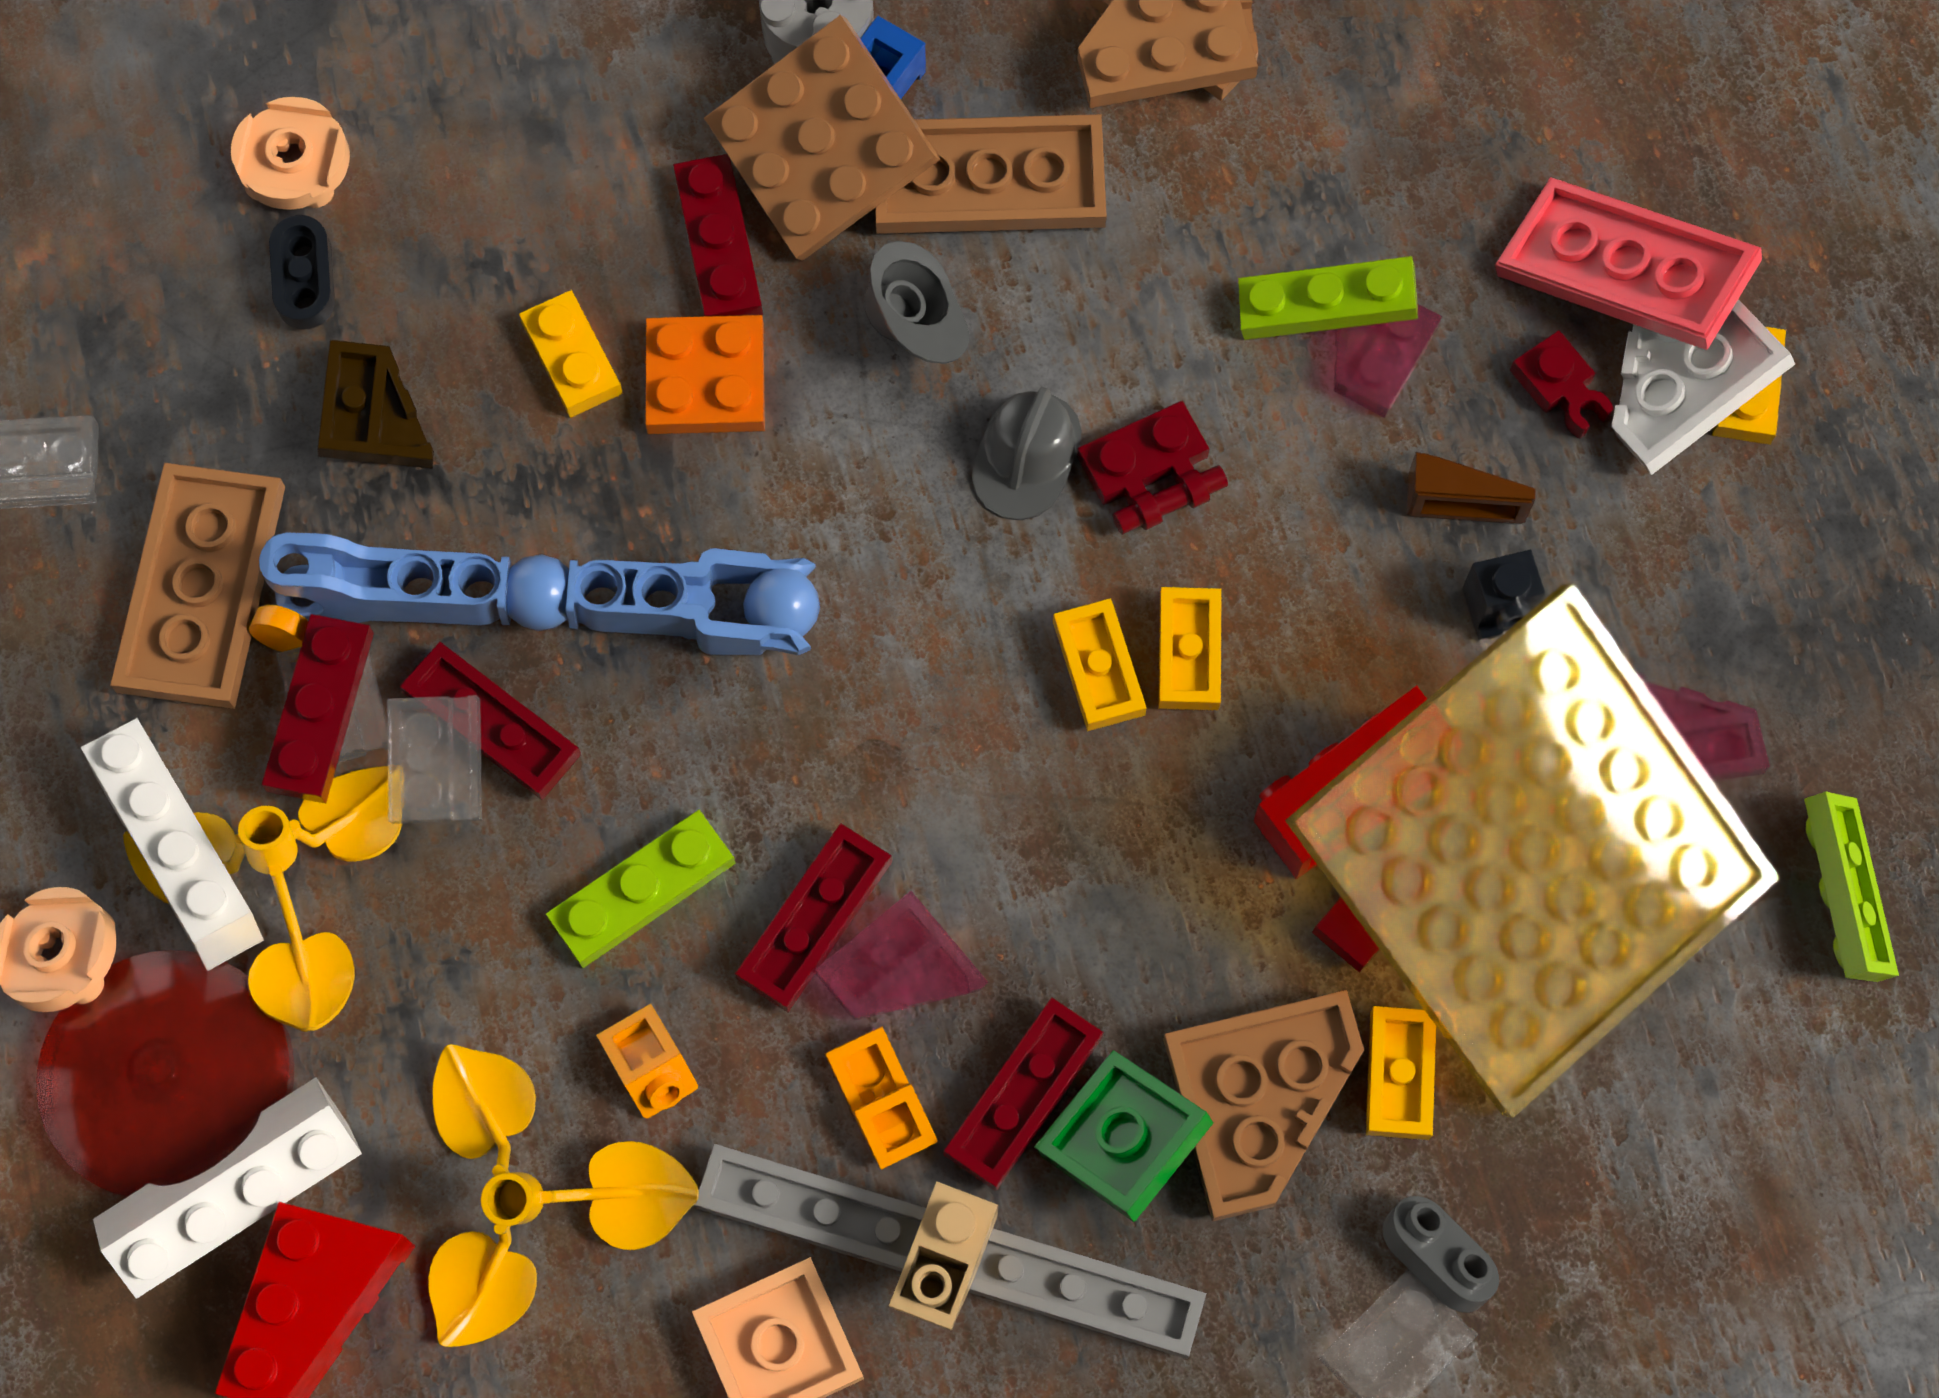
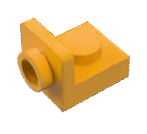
M651 1003L596 1035L644 1118H650L662 1110L673 1107L682 1098L698 1089L695 1078Z

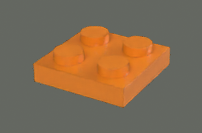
M763 315L646 318V429L648 434L765 431Z

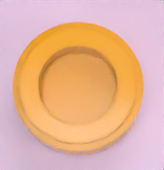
M264 605L257 608L249 626V632L257 641L271 649L287 654L299 655L308 620L288 608L278 605Z

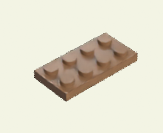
M1102 114L914 119L941 160L876 207L877 234L1106 228L1107 213Z
M164 463L110 684L116 693L235 709L252 636L249 632V626L259 606L264 584V576L259 566V557L266 542L275 535L285 491V485L281 478Z

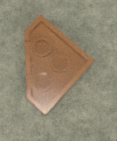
M1113 0L1078 47L1077 60L1089 108L1256 78L1258 69L1240 0Z
M1347 990L1164 1034L1163 1040L1177 1092L1205 1110L1214 1122L1193 1148L1212 1222L1271 1208L1276 1204L1364 1051Z

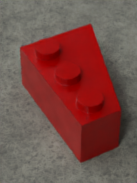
M1416 685L1383 711L1367 720L1359 729L1340 743L1335 742L1321 750L1309 761V766L1291 779L1289 775H1285L1266 787L1259 795L1262 802L1258 804L1253 821L1295 879H1298L1443 782L1462 743Z
M279 1202L215 1394L223 1398H309L342 1352L343 1348L341 1347L364 1314H368L380 1298L378 1294L400 1263H405L416 1246L403 1234Z

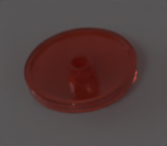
M162 950L147 952L111 965L104 977L103 990L96 999L86 1004L75 1003L59 1011L46 1034L37 1065L36 1093L39 1113L52 1145L73 1170L104 1191L127 1198L149 1183L158 1186H168L189 1180L212 1168L231 1154L252 1132L260 1113L292 1093L294 1085V1055L286 1025L268 1017L257 1007L249 990L248 976L241 970L224 962L207 971L197 952Z

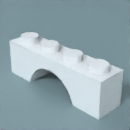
M138 718L82 746L81 749L97 781L145 859L206 970L209 971L264 941L251 910Z
M317 1077L263 1110L249 1136L231 1154L212 1168L189 1180L173 1185L158 1186L149 1183L95 1217L93 1221L100 1250L137 1299L277 1209L279 1202H288L362 1153L348 1123Z

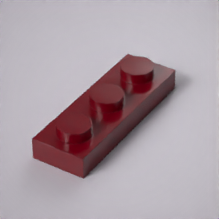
M722 154L673 164L704 316L763 315L730 157L728 154Z
M315 614L310 615L261 784L266 792L326 804L374 635L370 625Z
M440 641L400 686L407 697L541 800L547 796L581 756L579 747Z
M840 823L735 973L737 980L789 1013L891 865L892 855Z
M1051 997L945 1148L944 1156L994 1191H997L1103 1038L1104 1032Z

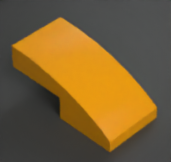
M883 1026L824 1053L881 1170L938 1142L912 1084H909Z

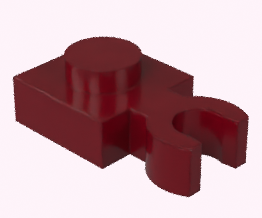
M1560 330L1515 359L1512 363L1510 372L1546 414L1558 405L1561 406L1565 411V425L1575 437L1581 439L1586 435L1590 427L1588 422L1581 416L1580 411L1591 410L1595 412L1603 423L1610 418L1613 406L1609 398L1599 391L1589 390L1586 387L1592 383L1596 373Z

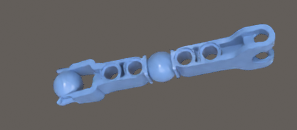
M287 532L271 537L266 542L259 557L260 570L268 586L275 591L277 605L299 613L308 621L310 615L315 614L356 623L394 621L487 625L500 619L502 625H510L512 618L523 627L535 631H543L556 628L568 620L571 629H578V623H582L589 629L600 632L669 635L696 639L699 649L709 655H761L766 650L801 655L811 650V646L803 636L816 623L820 611L818 592L807 578L816 568L815 564L805 558L771 560L763 553L717 548L703 552L698 562L652 563L595 560L579 566L578 560H570L568 568L558 559L539 554L524 557L512 566L510 557L504 556L501 557V562H497L490 556L479 553L367 547L329 534ZM291 553L301 554L308 560L309 565L292 566L284 573L278 571L276 567L280 558ZM425 578L433 582L432 586L422 594L411 595L404 592L409 582L415 579ZM485 581L494 585L491 592L484 597L472 598L465 595L466 589L475 582ZM750 584L743 602L745 618L749 624L709 619V613L715 607V597L711 592L714 585ZM604 587L616 593L605 604L597 605L585 599L589 592L596 588ZM656 591H667L676 596L673 603L666 607L657 608L646 603V599ZM293 597L306 598L314 601V603L307 607L296 606L292 599Z

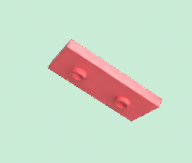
M1550 177L1499 257L1495 267L1498 277L1708 350L1762 261L1761 247Z

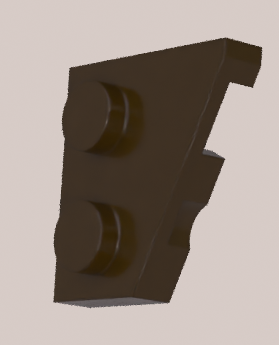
M330 340L318 440V457L433 469V448L431 443L427 442L417 419V410L409 391L404 388L401 381L400 370L390 346Z

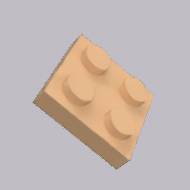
M811 1257L692 1311L728 1398H825L864 1379Z

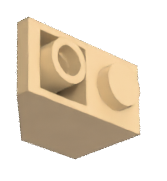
M936 1181L889 1307L951 1331L975 1278L996 1222L998 1204Z

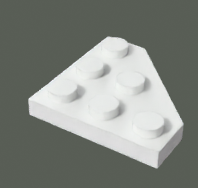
M1739 299L1708 350L1633 324L1632 332H1628L1621 371L1624 380L1620 403L1615 405L1612 428L1619 440L1645 469L1653 475L1793 367L1795 362L1791 353Z

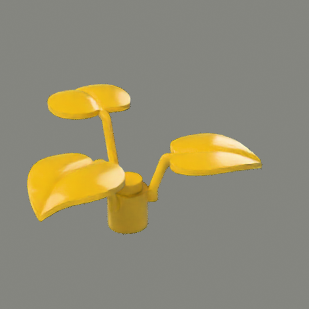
M401 766L366 768L333 778L326 804L303 800L298 811L299 821L296 819L289 821L286 814L277 807L259 806L251 809L242 817L238 825V834L235 835L226 820L210 813H193L229 874L238 872L246 854L248 862L253 869L260 873L271 875L291 943H277L267 947L256 957L249 970L248 984L253 1001L268 1017L303 1032L315 1031L332 1021L345 1006L351 994L355 977L352 955L347 945L337 935L330 932L318 933L305 940L302 939L283 872L293 864L297 857L296 839L311 848H316L326 843L332 856L348 862L369 860L385 852L397 839L403 824L405 776ZM124 832L125 850L136 876L156 898L169 904L129 832Z
M454 1044L445 1046L440 1055L433 1081L435 1123L445 1144L453 1152L464 1158H480L497 1145V1164L492 1169L494 1177L485 1184L482 1190L481 1207L486 1217L495 1223L494 1232L499 1235V1241L497 1244L492 1237L483 1232H465L448 1239L436 1252L430 1266L428 1285L439 1344L445 1347H456L492 1338L515 1324L530 1307L537 1287V1272L534 1263L528 1257L517 1252L508 1251L512 1242L511 1226L526 1224L535 1219L545 1203L593 1200L589 1212L590 1223L593 1230L602 1240L613 1247L623 1250L646 1248L667 1236L687 1211L697 1202L699 1190L689 1172L674 1157L657 1147L635 1141L617 1142L607 1145L596 1152L591 1158L589 1178L593 1188L543 1191L539 1181L532 1175L524 1172L510 1173L508 1170L511 1146L506 1136L516 1135L524 1131L530 1124L535 1112L536 1094L529 1075L516 1062L504 1056Z

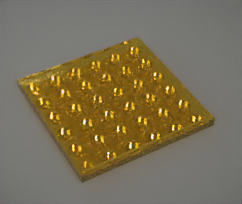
M1574 584L1559 586L1285 820L1501 1115L1514 1118L1779 879L1775 870Z

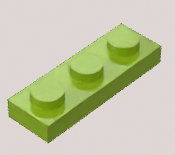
M1412 256L1238 278L1240 324L1244 340L1418 319L1415 266Z
M1823 792L1805 798L1804 801L1808 814L1806 833L1817 853L1822 874L1819 882L1820 893L1825 905L1830 909L1836 934L1833 941L1834 954L1839 965L1844 969L1845 977L1879 982L1899 976L1857 798L1830 792Z
M699 809L546 913V916L580 966L585 968L735 865V859Z

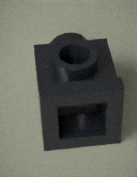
M1532 550L1473 563L1462 590L1479 643L1537 629L1538 622L1535 613L1546 593Z

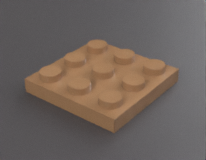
M839 15L704 117L795 258L801 261L808 258L941 160L847 18Z

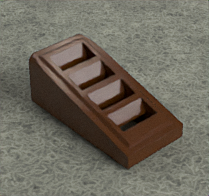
M1415 452L1408 475L1407 515L1412 517L1523 524L1526 522L1535 502L1536 488L1437 456Z

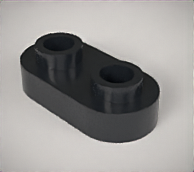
M306 215L287 217L274 227L269 238L272 299L281 319L286 324L296 329H312L328 320L335 306L331 243L324 227L316 219ZM300 247H311V251L305 256L298 257L294 255ZM305 298L315 299L314 303L307 308L301 309L297 307L299 302Z

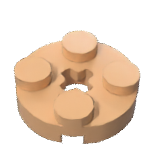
M283 97L266 103L268 109L258 113L254 118H252L251 113L246 116L234 133L231 143V160L247 195L267 206L286 210L300 209L307 206L320 208L328 204L334 196V190L344 179L350 160L349 145L339 123L332 118L330 111L320 103L307 98ZM290 144H299V149L303 155L298 160L284 163L282 158L277 157L278 151L287 152Z
M48 888L35 892L24 899L29 906L22 909L15 918L7 914L0 922V985L3 992L25 1009L36 1012L58 1011L68 1008L75 1003L86 1004L96 999L103 990L104 977L111 967L116 952V930L113 917L87 895L74 888ZM56 938H61L63 947L56 957L48 961L45 957L41 956L43 949L52 948Z

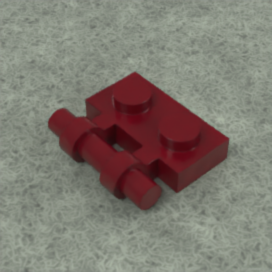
M1183 400L1078 447L1077 458L1103 506L1125 496L1129 506L1112 514L1114 523L1122 535L1140 526L1144 530L1157 526L1163 522L1162 516L1186 505L1194 509L1210 501V494L1228 486L1227 477L1220 465L1201 473L1194 469V464L1208 458L1209 447ZM1172 475L1176 482L1175 485L1153 495L1145 488Z

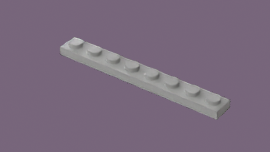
M717 1144L713 1146L699 1189L698 1200L694 1204L696 1209L901 1272L926 1208ZM993 1229L975 1278L968 1291L969 1293L1188 1359L1206 1297V1293L997 1229Z

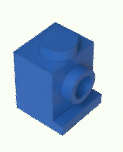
M877 16L860 39L899 98L902 99L916 79L920 80L926 72L925 42Z

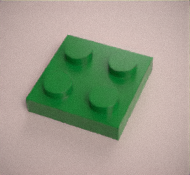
M1113 1050L1034 1148L1043 1159L1135 1222L1214 1122L1205 1110Z

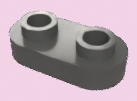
M1410 1196L1401 1200L1386 1216L1383 1222V1236L1388 1248L1447 1307L1458 1312H1473L1482 1307L1496 1293L1499 1286V1274L1492 1258L1435 1202L1421 1196Z

